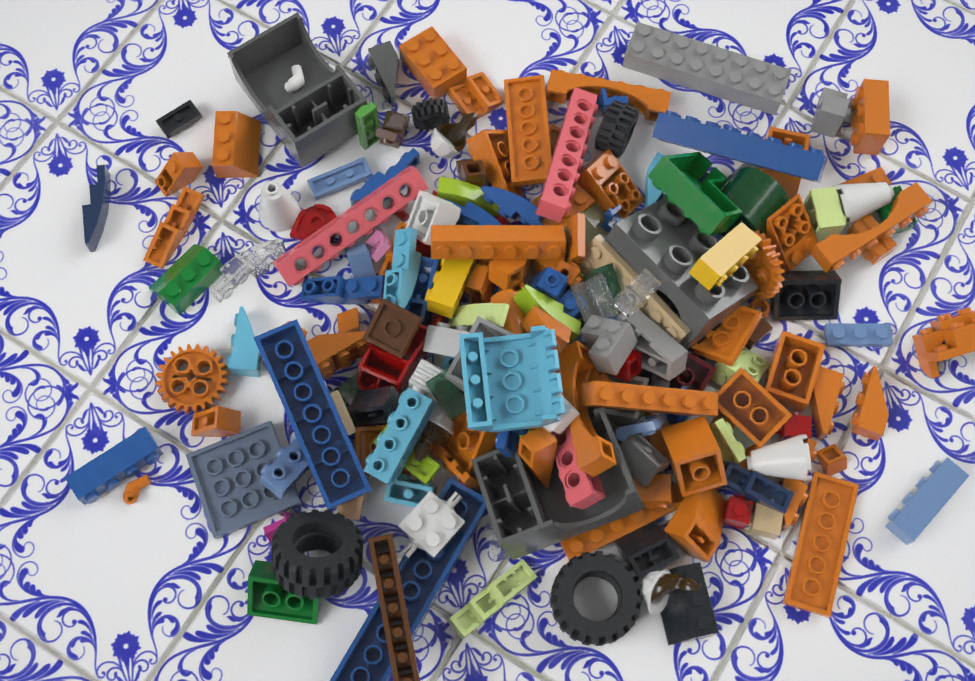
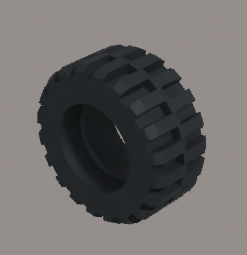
M314 509L311 512L306 513V511H302L297 516H290L286 519V522L283 521L278 526L272 537V572L276 577V581L279 585L284 586L286 591L290 593L295 592L296 596L302 598L308 596L309 599H316V597L326 599L330 598L332 594L337 596L343 593L344 588L349 589L358 580L362 570L363 537L359 528L356 525L354 526L355 523L349 518L345 519V516L338 512L333 514L330 510L322 512ZM312 550H324L333 553L324 557L303 555V553Z
M588 551L582 553L579 557L574 556L569 559L566 565L564 564L560 568L551 588L550 608H552L554 620L558 622L559 628L563 633L566 632L570 635V639L578 640L583 645L603 646L607 643L616 642L634 626L641 612L640 606L643 602V596H640V591L642 588L640 582H637L635 579L636 573L634 570L630 571L626 567L628 564L623 559L620 562L615 559L616 555L611 553L603 555V551H595L594 554H590ZM588 577H598L606 580L617 593V608L605 620H589L582 616L575 607V588L582 580Z

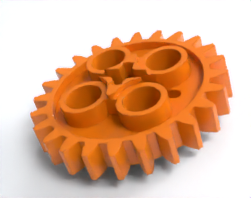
M759 230L753 232L762 239L756 246L759 250L743 266L747 269L749 278L758 286L752 295H754L755 299L760 298L764 300L774 297L775 294L780 292L779 289L783 288L781 282L785 279L781 274L785 270L780 268L783 261L778 259L781 254L775 252L776 245L771 246V238L766 239L765 233L760 234Z
M187 344V350L184 351L181 347H178L179 353L170 352L171 359L163 358L167 364L159 365L163 372L156 373V376L161 380L155 382L157 387H160L157 392L162 396L161 399L164 403L168 402L167 405L170 409L175 407V410L180 413L184 408L186 415H189L190 410L193 409L194 413L197 414L199 408L207 410L208 404L215 407L213 401L215 399L218 401L222 400L219 393L224 394L227 392L223 386L229 385L228 380L224 379L230 376L228 371H225L228 367L226 363H222V356H217L215 350L209 353L210 349L208 346L201 350L199 344H196L195 349H192L190 344ZM182 365H188L186 370L179 371ZM204 367H210V370L208 372L201 373V370ZM184 385V389L182 391L175 392V389L178 386ZM201 387H206V391L204 393L197 394V391Z

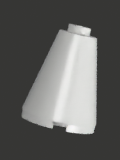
M268 181L261 189L258 211L259 219L264 226L273 232L290 230L298 214L301 212L300 205L278 181Z
M886 182L837 184L832 186L836 187L837 193L841 196L842 213H845L847 220L845 226L891 203L894 197L892 186H888Z
M801 434L752 450L751 456H747L748 470H753L764 476L811 481L812 475L807 476V471L812 470L808 443L803 444V440L807 439V435Z

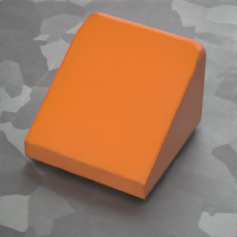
M357 308L337 314L339 333L360 332Z
M836 444L817 451L816 457L826 475L832 476L847 469V457Z

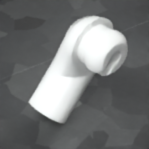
M300 65L292 66L293 76L284 85L285 90L289 93L297 91L304 85L305 80Z

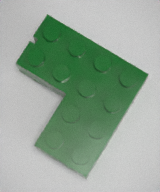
M701 152L663 156L648 175L652 180L653 186L658 190H662L672 204L678 205L683 210V215L693 220L703 234L711 236L726 232L743 213L720 191L729 179L714 167L703 182H699L713 165Z

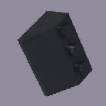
M824 270L785 271L781 274L785 279L781 282L783 288H780V292L770 298L773 321L837 320L842 279L836 271L831 270L828 273H825Z
M697 562L669 569L670 573H676L682 578L693 579L702 586L699 590L693 592L677 589L669 595L667 605L660 613L668 646L712 637L718 634L719 631L701 563Z

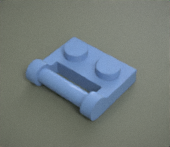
M664 413L639 417L638 421L619 427L615 432L616 438L624 441L632 434L641 433L642 436L654 434L656 430L661 429V426L668 421L667 416Z

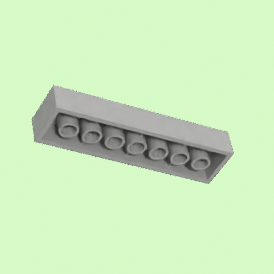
M638 21L625 52L622 66L771 115H776L792 71Z

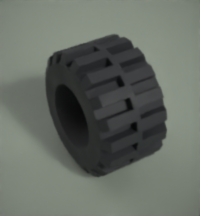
M614 100L606 110L595 138V149L602 152L610 149L614 156L619 158L624 153L638 121L639 110Z

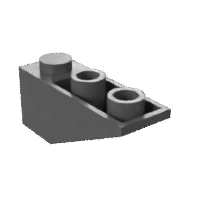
M387 41L368 48L369 57L366 60L369 68L375 71L374 77L377 84L383 87L382 94L385 101L389 100L391 106L395 107L399 63L397 53L391 41Z

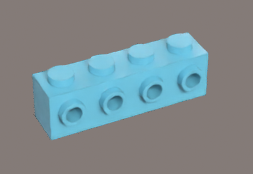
M409 387L407 391H403L400 395L399 405L396 411L390 414L385 432L378 436L374 452L370 453L365 461V472L393 486L438 404Z

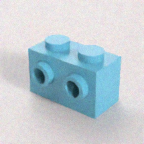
M400 473L394 486L387 484L384 501L416 507L429 491L436 495L438 485L432 484L431 480L426 486L419 479L418 481L412 480L410 475Z

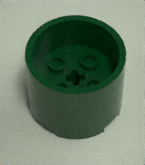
M751 167L739 169L721 192L743 213L726 232L719 234L725 237L742 222L753 231L759 230L760 234L765 233L766 236L767 218L789 201L787 193L775 179L765 172Z

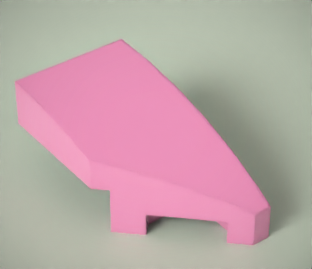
M378 225L374 227V232L365 241L371 247L370 257L376 262L391 247L385 232Z

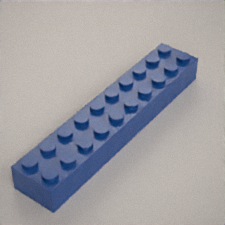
M449 478L438 498L447 502L454 492H457L458 496L460 495L462 499L455 505L454 510L465 521V524L435 558H432L426 551L417 548L409 558L404 555L398 564L412 640L487 512V507L481 494L452 478ZM379 598L330 681H390L393 674Z

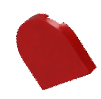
M314 204V206L303 209L296 218L289 234L290 238L303 241L337 216L330 207L323 204ZM336 234L331 236V244H333Z

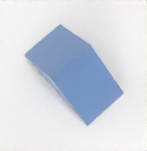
M365 242L357 243L348 249L344 248L354 278L376 276Z

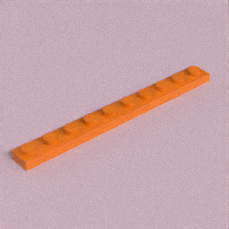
M753 444L745 448V456H751V451L759 449V447ZM747 458L737 463V465L748 470ZM676 483L672 485L673 508H667L666 511H655L653 508H645L643 511L630 514L561 541L560 545L568 560L574 556L579 557L584 552L589 551L592 554L613 543L618 538L676 511L685 497H682Z

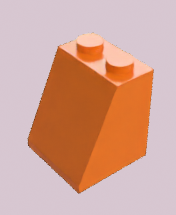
M705 416L660 429L663 444L682 497L727 484L721 450Z

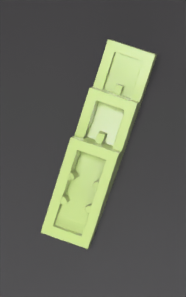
M479 303L458 306L453 318L449 319L448 324L451 325V329H456L457 325L471 329L479 316L499 327H504L510 305L506 303Z
M523 559L489 584L485 590L470 600L465 607L450 617L448 623L463 640L517 596L538 576Z

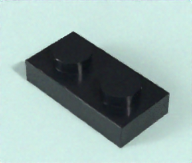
M188 100L155 121L167 139L203 117L193 102Z

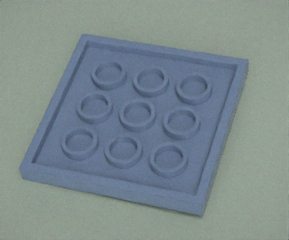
M271 421L186 454L214 539L221 538L302 504L295 485L280 499L260 483L261 470L268 462L272 464L277 459L276 454L281 449Z

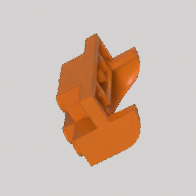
M971 307L957 310L958 314L951 315V313L938 315L937 320L930 321L931 327L920 329V334L912 336L919 365L928 377L935 378L940 376L937 362L975 351V310H971Z

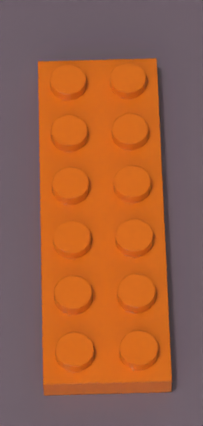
M544 75L505 79L504 90L512 187L545 183L552 155Z
M816 471L812 473V480L809 485L808 497L803 511L782 604L826 618L831 617L859 484Z

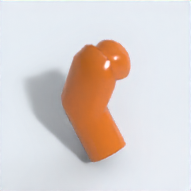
M147 474L127 483L123 493V501L126 504H134L138 499L140 490L151 485Z

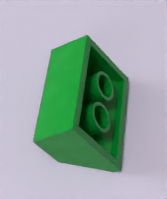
M193 244L149 287V290L180 316L225 269L221 261L208 249Z
M255 560L248 575L247 615L317 625L322 597L309 599L308 596H304L302 598L296 596L295 592L290 593L286 591L284 586L279 585L276 577L273 575L272 562Z

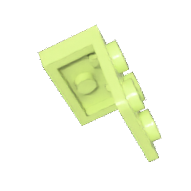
M744 346L732 367L720 362L715 364L716 370L710 381L721 387L742 367L758 382L769 367V363L763 357L756 355Z
M721 418L709 426L719 445L724 461H732L737 464L747 458L743 445L736 441L733 436V429L727 421L725 422Z

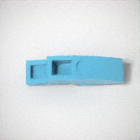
M414 228L395 230L392 270L385 271L383 298L402 308L406 307L413 293L420 267L421 253L416 252L417 230Z

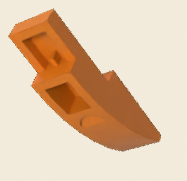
M809 438L805 443L809 445L812 463L817 454V451L814 450L817 442ZM780 478L779 485L794 492L786 513L783 514L781 526L783 530H786L790 525H795L799 514L796 513L799 505L803 506L808 497V494L805 493L808 485L803 483L804 480Z

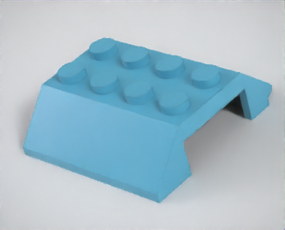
M545 325L533 326L530 328V333L483 338V332L459 334L468 429L502 432L539 428L560 421V416L566 414L564 397H557L558 394L563 393L561 373H554V371L560 369L558 350H551V348L557 346L554 329L546 328Z

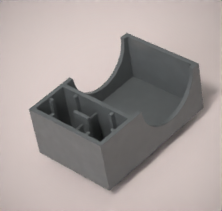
M298 12L227 52L237 83L301 168L358 134L355 112L361 106L367 105V100L339 64L335 66L334 70L323 59L313 44L303 19ZM300 65L305 80L304 85L297 91L289 93L285 90L284 85L293 76L292 66Z
M665 197L615 223L605 240L650 287L663 292L675 304L681 320L691 330L680 343L687 350L706 337L711 330L715 331L720 327L725 318L747 302L758 286L749 278V273L744 266L738 268L731 277L728 276L727 280L720 287L715 285L710 291L688 272L698 259L718 242L713 235L703 234L692 220L683 215V210L678 205L672 204Z
M603 407L594 410V417L591 423L599 437L612 443L617 464L599 474L606 498L584 510L571 507L567 502L566 492L559 478V470L555 460L549 488L546 489L534 477L518 454L519 441L516 443L513 457L504 456L496 449L471 459L498 544L512 560L645 509L614 429Z

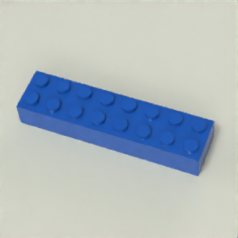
M666 110L665 114L660 112L658 114L652 137L659 141L805 180L821 182L828 160L822 150L810 148L809 151L803 150L802 145L789 142L788 146L783 145L782 141L777 138L768 137L767 140L761 139L762 136L754 132L747 131L746 135L741 134L742 131L734 127L726 126V129H722L718 123L706 121L703 124L698 118L687 115L683 119L678 113Z
M295 319L253 337L327 509H334L371 492L372 489L298 320Z

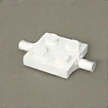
M429 491L398 525L410 539V543L401 552L409 558L419 548L426 551L432 558H435L465 524V521L454 510L455 505L462 497L458 496L457 492H454L446 502Z

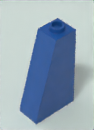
M548 266L533 276L527 285L558 302L567 293L568 277Z

